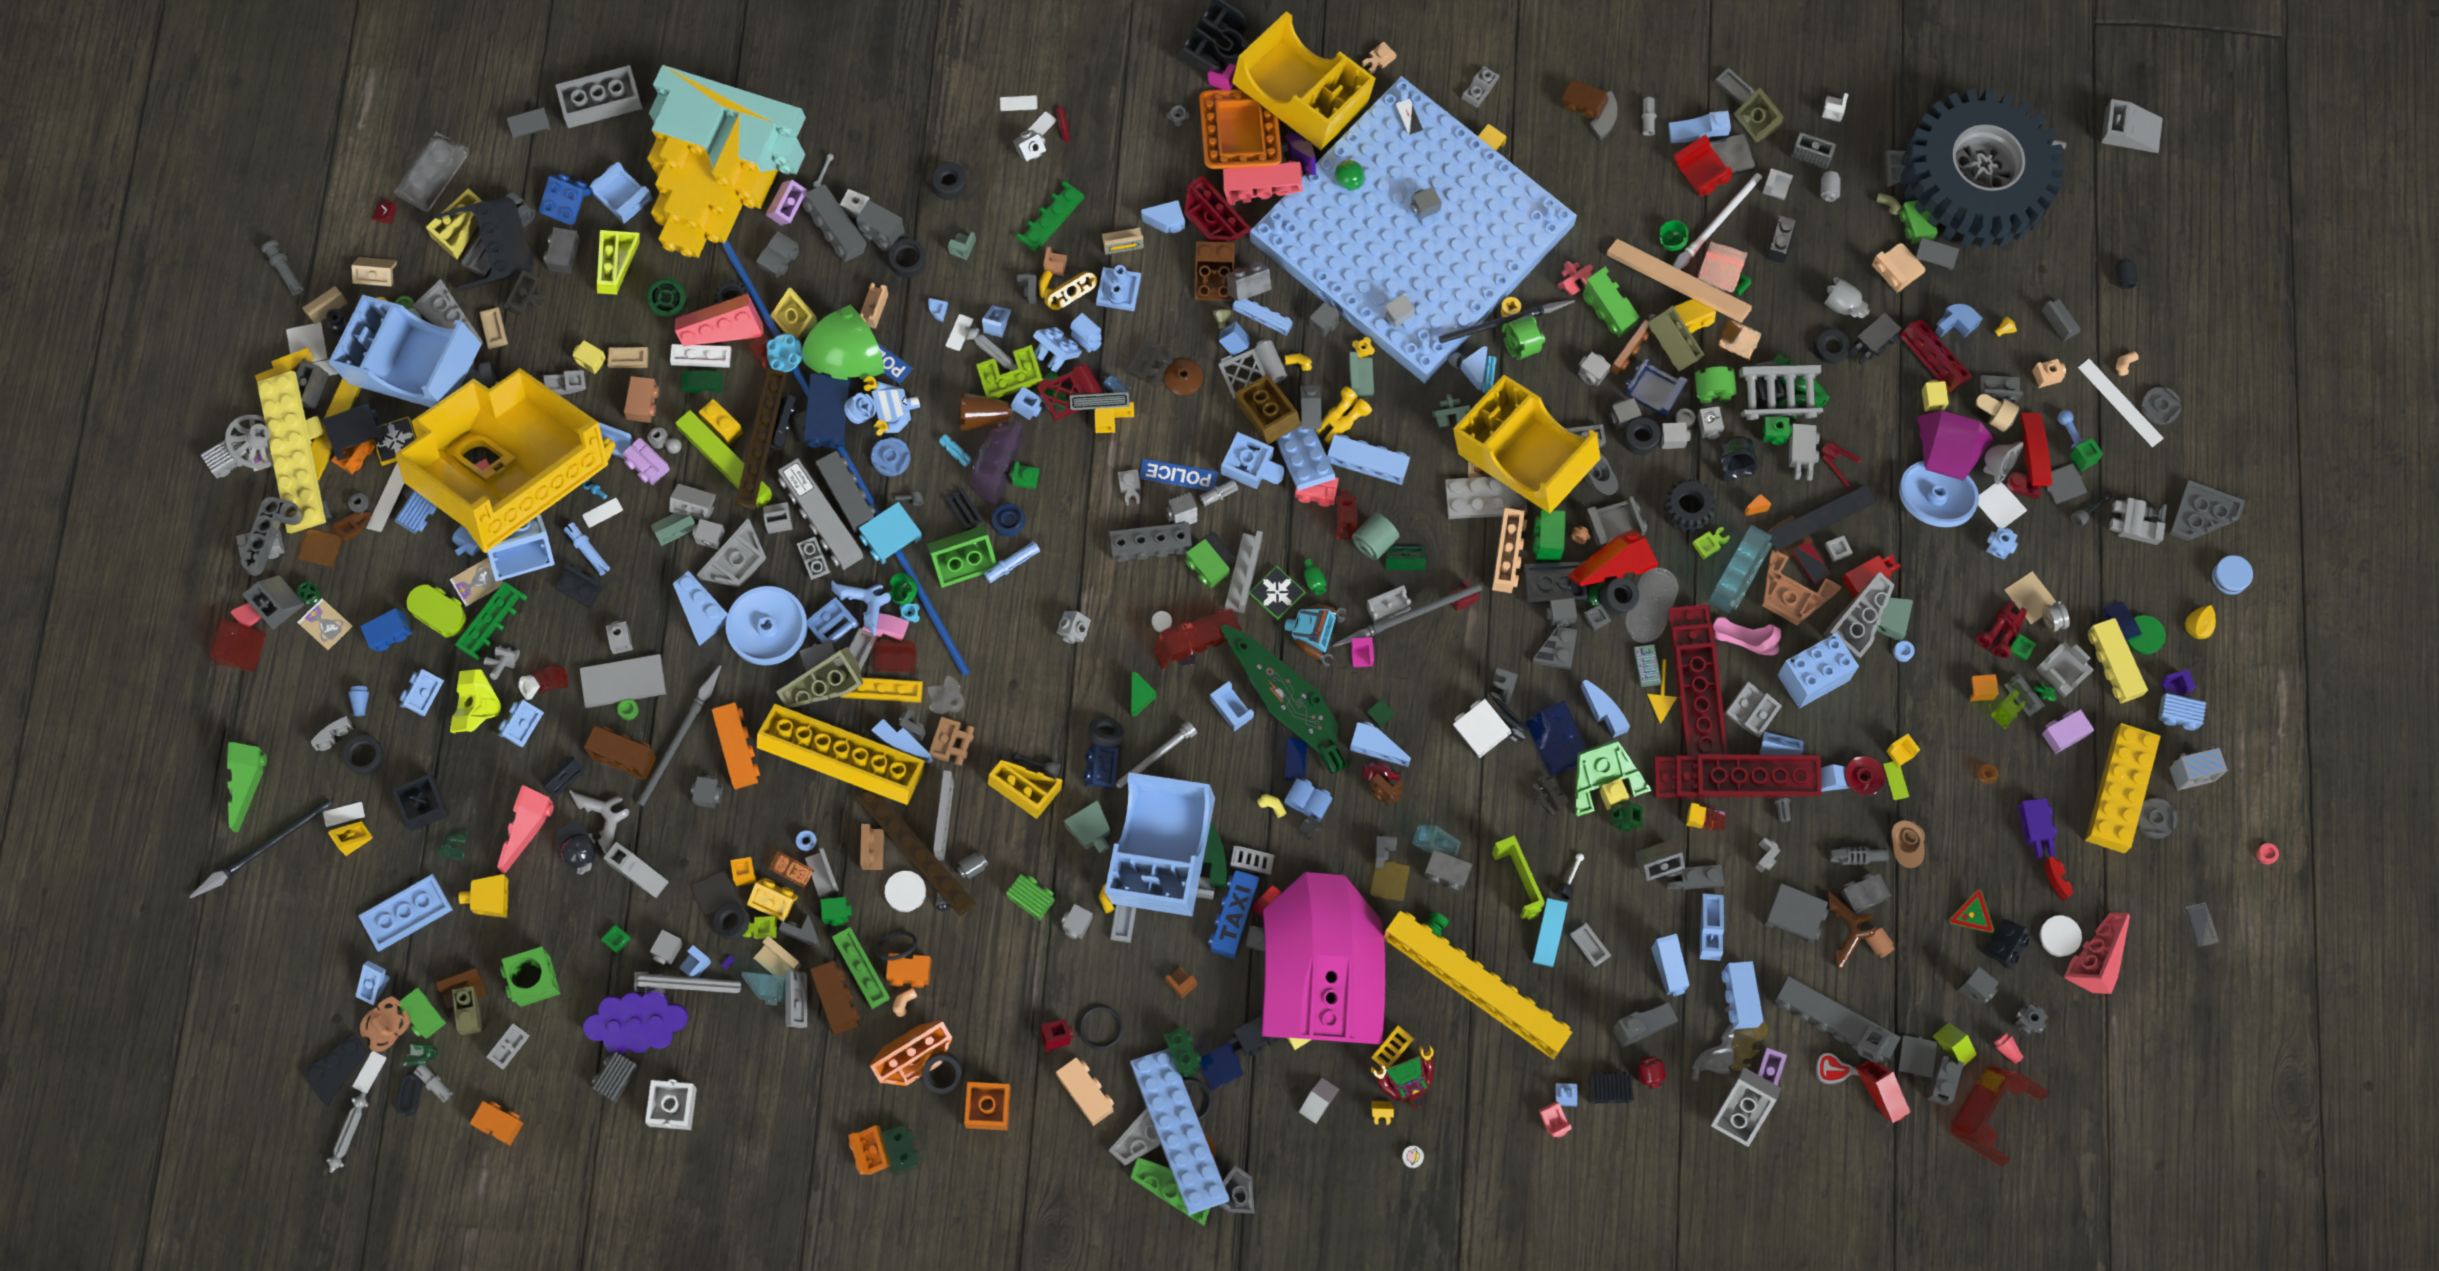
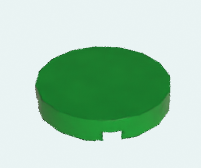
M2141 615L2133 618L2128 623L2124 637L2131 650L2137 651L2142 655H2149L2162 647L2165 642L2166 633L2160 621L2152 616Z

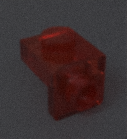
M550 666L534 673V678L540 685L537 690L538 693H544L557 687L562 689L568 688L567 674L563 668Z

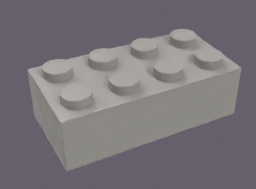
M630 65L556 84L568 128L643 109Z

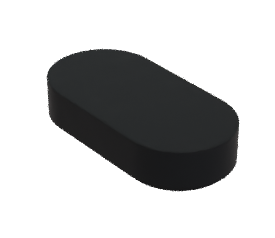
M415 1074L404 1076L400 1082L396 1110L404 1117H410L418 1110L423 1083Z

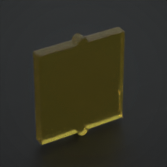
M1384 861L1383 868H1375L1370 895L1382 897L1385 900L1392 899L1403 902L1410 866L1396 864L1395 861L1392 863Z

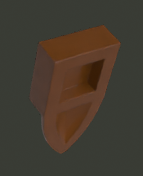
M359 512L349 515L333 524L332 530L345 543L361 534V529L369 522L372 513Z

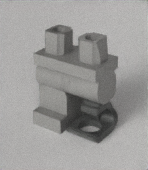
M2128 498L2125 501L2115 500L2112 505V512L2120 513L2121 518H2112L2109 530L2118 532L2119 537L2158 545L2163 541L2167 505L2164 504L2153 510L2151 507L2148 508L2146 502L2142 500H2134L2133 498Z

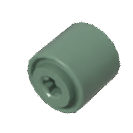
M1375 512L1352 535V539L1359 551L1374 560H1378L1400 537L1394 525L1383 515Z

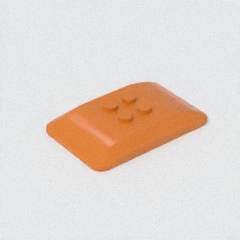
M1231 89L1230 92L1226 90H1208L1200 94L1204 163L1207 167L1212 169L1276 166L1281 163L1282 154L1278 117L1241 89Z

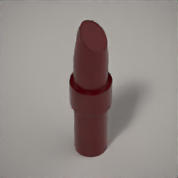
M1059 107L1056 109L1059 129L1061 130L1063 140L1069 142L1068 122L1065 117L1064 108Z

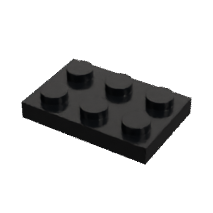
M1584 562L1524 564L1527 604H1548L1551 600L1574 598L1575 602H1587L1586 585L1580 586L1569 578V573Z

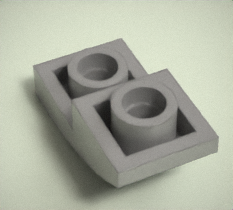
M1483 66L1474 77L1472 84L1463 93L1461 99L1478 108L1497 82L1499 75Z
M816 537L797 543L811 580L830 573Z
M346 716L331 723L312 739V746L317 751L331 748V745L337 744L334 736L346 735L350 730L354 729L352 722Z

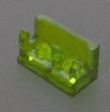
M2016 689L1991 714L2004 729L2018 716L2017 713L2026 704L2025 701L2021 702L2020 705L2014 704V699L2020 694Z

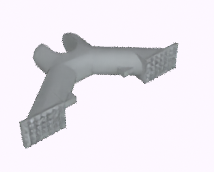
M570 790L569 793L579 809L585 808L587 813L591 810L601 813L605 819L603 830L599 832L601 839L598 840V843L606 855L612 847L617 822L629 815V809H624L619 813L611 812L612 808L623 800L620 796H615L604 802Z

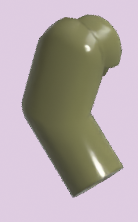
M1878 193L1876 202L1889 205L1890 214L1898 215L1902 207L1895 197Z

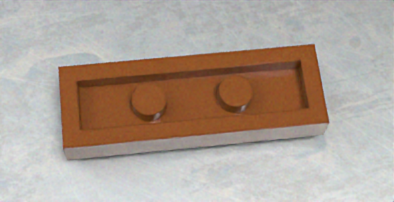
M1647 320L1642 323L1613 363L1611 371L1616 375L1621 370H1626L1630 364L1629 358L1632 355L1636 356L1641 348L1639 346L1642 341L1646 342L1652 332L1649 331L1650 326Z

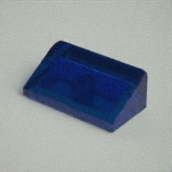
M1287 738L1284 780L1296 781V779H1305L1306 742Z

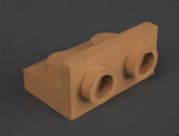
M861 824L860 865L862 870H882L884 830L871 829L870 824Z

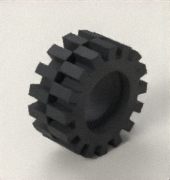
M730 279L727 280V284L724 281L721 282L722 286L718 285L716 287L717 291L714 290L715 305L724 302L726 295L729 293H737L739 296L749 294L747 287L741 281L738 283L735 279L733 282Z

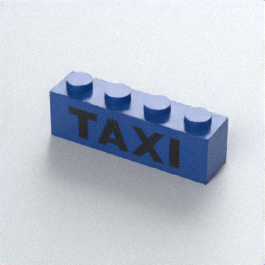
M1237 870L1234 876L1230 875L1227 887L1230 888L1229 893L1223 896L1221 906L1224 908L1222 914H1217L1214 924L1218 927L1216 933H1211L1208 945H1211V952L1235 959L1251 909L1250 907L1257 890L1259 877Z

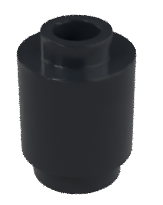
M2131 259L2120 260L2119 264L2116 265L2118 284L2121 285L2122 289L2136 287V282L2138 281L2136 263L2131 261Z

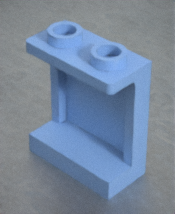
M619 162L609 166L606 172L601 177L594 179L590 185L593 195L624 224L652 200L650 191L645 186H640L622 168Z

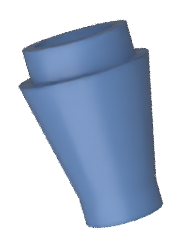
M365 686L351 687V692H348L353 716H365L369 692Z

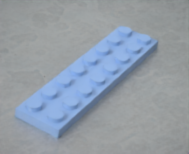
M1169 1049L1130 1061L1188 1215L1229 1202L1226 1189Z

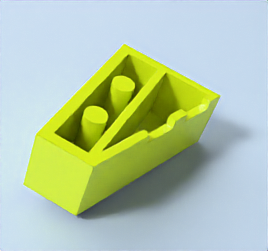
M600 230L597 293L617 295L639 245L640 233Z

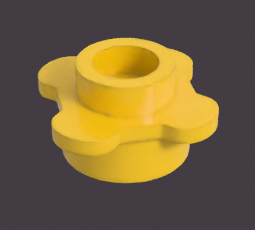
M1365 337L1363 340H1355L1352 346L1358 352V358L1374 354L1375 349L1370 344V338Z

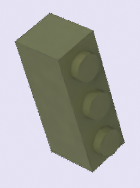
M1673 305L1647 322L1651 332L1655 334L1661 347L1667 352L1672 364L1678 371L1693 364L1704 355Z

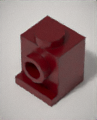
M1065 1019L1041 1024L1040 1036L1046 1053L1050 1052V1049L1070 1045L1073 1031L1071 1026H1067Z

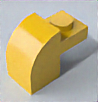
M1129 402V407L1095 409L1096 433L1115 432V418L1134 417V402Z

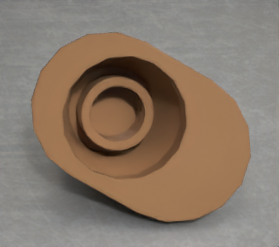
M1903 820L1897 822L1892 829L1895 858L1902 866L1915 868L1924 859L1925 833L1914 821Z

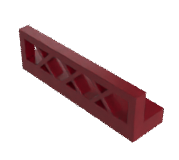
M1922 319L1912 322L1899 335L1940 382L1946 383V389L1949 393L1954 392L1962 383L1972 378V375Z

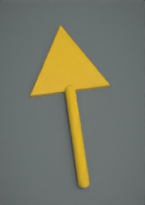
M1666 659L1662 661L1660 695L1647 694L1660 724L1677 698L1674 696H1664Z

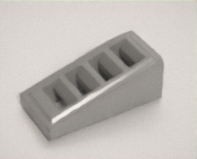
M1234 846L1230 868L1271 876L1274 855ZM1239 854L1243 855L1242 863L1238 862ZM1247 856H1251L1250 865L1246 864ZM1255 857L1259 858L1258 867L1254 866ZM1263 859H1267L1266 869L1262 868Z

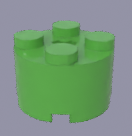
M1533 315L1515 319L1505 323L1502 327V333L1506 332V338H1503L1505 346L1512 357H1517L1516 360L1540 352L1542 343H1545L1544 334L1539 332Z
M1710 367L1705 369V373L1700 374V370L1695 372L1696 393L1700 403L1712 402V399L1727 402L1731 400V396L1736 394L1733 368L1728 371V367Z

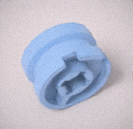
M858 393L845 402L844 410L850 421L860 424L875 415L876 405L868 394Z

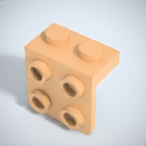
M1902 243L1896 245L1886 254L1883 251L1880 252L1872 263L1876 271L1897 293L1925 272V267L1915 259V256Z

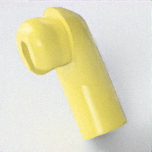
M1263 794L1258 799V805L1261 808L1272 807L1278 818L1286 814L1283 805L1277 797Z

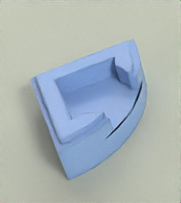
M929 298L928 305L934 318L943 322L948 302Z

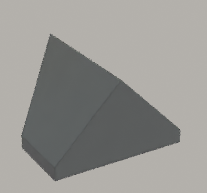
M1235 1165L1223 1181L1229 1202L1219 1206L1228 1212L1255 1214L1252 1177Z

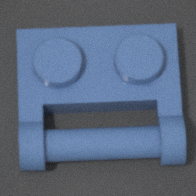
M836 597L807 620V627L821 643L832 641L833 644L850 629H855L859 626L857 620ZM843 618L848 621L828 638L824 636L827 631Z

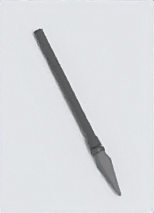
M1478 583L1386 621L1375 623L1373 626L1368 625V628L1356 631L1333 644L1332 647L1350 643L1352 638L1374 636L1375 633L1378 634L1384 631V629L1482 591L1481 585Z
M720 665L699 688L698 695L694 699L689 713L636 802L637 804L645 805L696 715H698L702 706L705 705V701L711 697L721 669Z

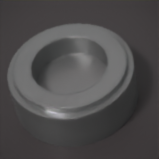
M1681 409L1675 416V423L1686 422V427L1689 429L1695 422V414L1690 409Z

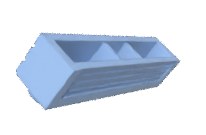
M1248 298L1241 301L1235 300L1233 304L1234 311L1286 336L1292 327L1290 318H1284L1278 312H1272L1269 308L1262 307L1255 301H1249Z

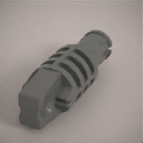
M1867 846L1840 847V849L1831 850L1830 862L1842 863V865H1867L1870 862L1877 861L1888 862L1889 858L1888 849H1869Z

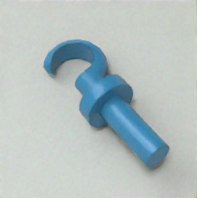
M590 479L582 484L584 489H591V493L598 494L603 499L607 498V495L600 490V486L593 484L585 486L586 482L590 481Z

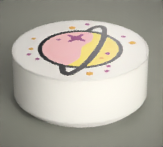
M1417 1146L1407 1147L1402 1155L1404 1164L1410 1168L1420 1166L1424 1159L1422 1150Z

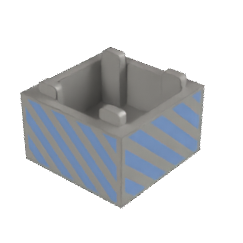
M2213 746L2209 747L2207 751L2187 756L2185 753H2182L2180 758L2173 761V765L2169 768L2177 791L2215 782L2228 771L2220 748L2214 749Z

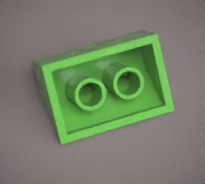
M984 525L927 544L941 588L982 575L997 565Z

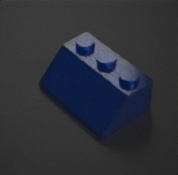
M1565 701L1545 708L1526 721L1527 726L1531 728L1530 733L1550 776L1577 766L1578 752L1587 750V747Z

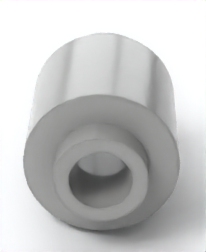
M1825 172L1821 178V197L1825 201L1832 202L1840 197V177L1837 172Z

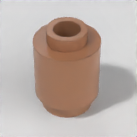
M1872 928L1871 930H1876L1875 935L1865 938L1875 954H1879L1881 958L1895 950L1893 947L1894 943L1883 928Z

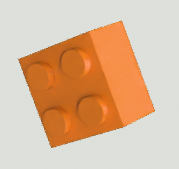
M967 1082L965 1127L970 1129L1008 1130L1010 1084Z

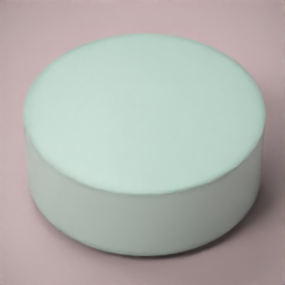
M1159 611L1153 615L1152 626L1156 631L1166 632L1171 628L1172 618L1169 613Z

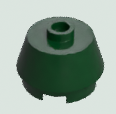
M664 277L651 283L647 290L646 300L654 313L668 317L681 311L686 301V294L678 281Z

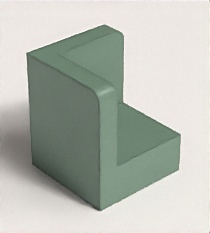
M971 232L969 236L958 233L955 240L951 239L948 244L949 254L967 260L976 242L975 233Z

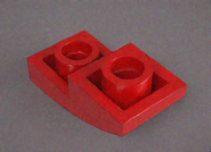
M2051 856L2044 863L2045 870L2053 889L2064 902L2074 891L2071 884L2061 878L2066 872L2064 865L2060 860Z

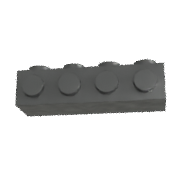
M824 184L806 192L803 207L806 212L811 214L815 225L821 228L825 239L831 242L836 254L844 262L863 254L867 244L826 185Z
M835 451L817 460L816 465L850 527L856 533L859 531V527L874 518L876 512L871 504L867 505L864 500L867 496L862 488L858 489L855 484L858 481L854 473H849L846 467L849 465L843 455L839 456L838 452Z
M1189 522L1110 531L1112 558L1118 562H1125L1130 558L1143 560L1149 556L1156 555L1157 557H1166L1168 554L1174 553L1185 555L1186 552L1192 549Z

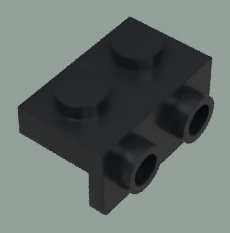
M2004 919L1985 950V954L1992 959L2004 963L2006 968L2011 970L2019 962L2024 948L2028 947L2031 936L2026 927Z

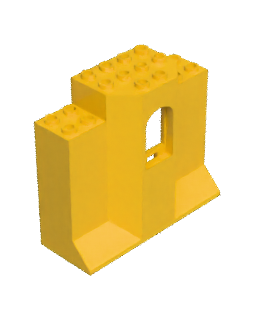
M521 368L490 389L476 379H472L412 420L417 439L395 454L403 482L463 525L484 553L608 465L599 422ZM486 447L501 458L484 470H481L464 458L463 455L472 448ZM501 464L503 465V467L500 468L498 471H495V470H494L495 468H497V467L500 466Z

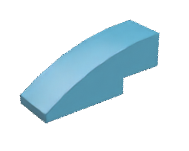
M1547 898L1533 963L1549 967L1554 966L1567 902Z

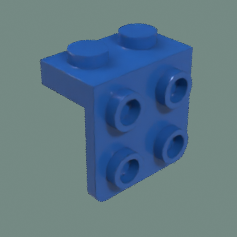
M563 173L549 176L539 208L540 213L569 225L575 224L582 199L585 196L591 195V188L587 186L586 182L581 180L573 181L569 179V175Z

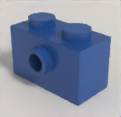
M397 608L360 626L368 647L377 652L388 649L389 645L395 642L404 641L407 636L412 634L404 612Z

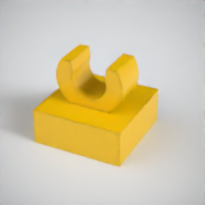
M1372 1101V1117H1374L1375 1124H1378L1380 1117H1385L1386 1125H1389L1390 1117L1394 1116L1393 1102Z

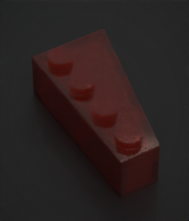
M1221 609L1212 616H1201L1195 622L1190 623L1187 621L1175 629H1164L1152 649L1162 670L1168 668V664L1172 661L1177 660L1178 663L1184 661L1193 652L1196 655L1203 653L1209 648V645L1216 647L1227 642L1221 632V627L1224 624L1241 631L1242 628L1233 610L1225 611V609Z

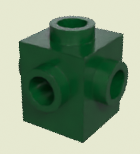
M1621 801L1619 805L1611 806L1610 826L1618 828L1620 832H1630L1633 828L1643 827V807L1628 801Z

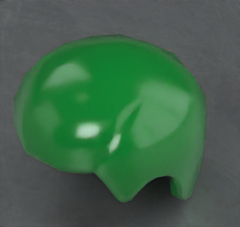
M1354 160L1342 161L1335 169L1336 182L1348 191L1359 189L1364 184L1365 174L1358 162Z
M1667 221L1660 227V244L1666 250H1681L1688 242L1687 226L1682 221Z
M902 572L895 574L889 581L892 585V590L889 593L893 601L899 605L911 603L915 599L918 590L915 579Z

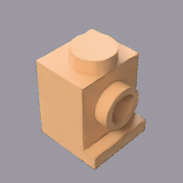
M2055 359L2044 363H2037L2032 372L2038 387L2041 388L2061 382L2065 377L2066 368L2063 363H2059V360Z

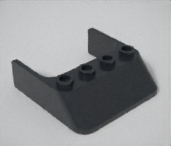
M504 197L482 201L435 215L437 220H442L470 211L474 213L492 269L489 277L458 286V291L469 290L525 274L533 269V257L517 205L513 199Z

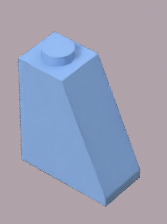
M1677 934L1659 938L1655 941L1651 950L1666 995L1672 993L1673 996L1684 994L1689 986Z

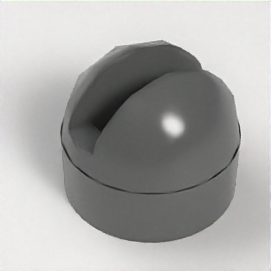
M1453 352L1448 357L1449 364L1456 369L1461 368V363L1465 360V355L1459 352Z

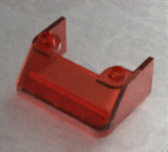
M1990 1066L1980 1075L1951 1123L1950 1132L1954 1138L1997 1166L2002 1167L2009 1163L2011 1159L1993 1148L1997 1140V1133L1994 1128L1986 1123L2005 1091L2008 1090L2015 1095L2026 1092L2038 1101L2048 1097L2050 1092L2020 1073Z

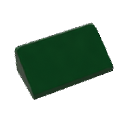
M1390 546L1385 552L1386 570L1426 569V550L1424 546Z

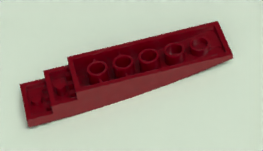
M1709 604L1668 608L1674 670L1686 756H1697L1698 754L1728 755L1716 642H1714L1712 623L1710 622Z
M1716 754L1655 757V798L1822 796L1820 755Z

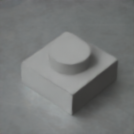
M1844 535L1825 543V547L1833 562L1848 557L1853 553Z

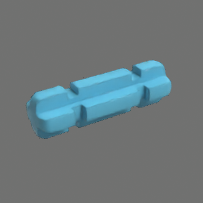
M1494 356L1486 357L1482 385L1483 393H1487L1493 387L1496 357Z
M947 434L939 439V443L944 448L946 447V450L959 460L963 466L970 464L972 461L971 457L964 453V450L952 441Z

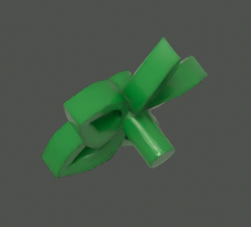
M2043 682L2040 684V687L2035 686L2033 688L2041 693V699L2047 698L2050 701L2057 699L2054 694L2055 689L2047 688Z

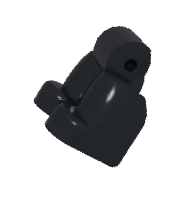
M1212 0L1207 12L1200 18L1185 46L1180 48L1176 58L1186 65L1193 64L1205 72L1213 71L1218 73L1222 67L1226 69L1229 64L1237 66L1239 55L1251 45L1242 37L1248 27L1245 16L1225 0ZM1209 34H1213L1228 44L1229 48L1218 45L1217 41L1210 37Z

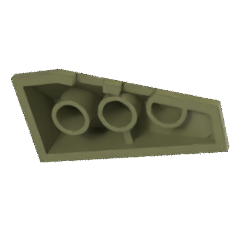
M846 647L782 687L776 693L787 709L847 695L863 685L859 664L850 649Z

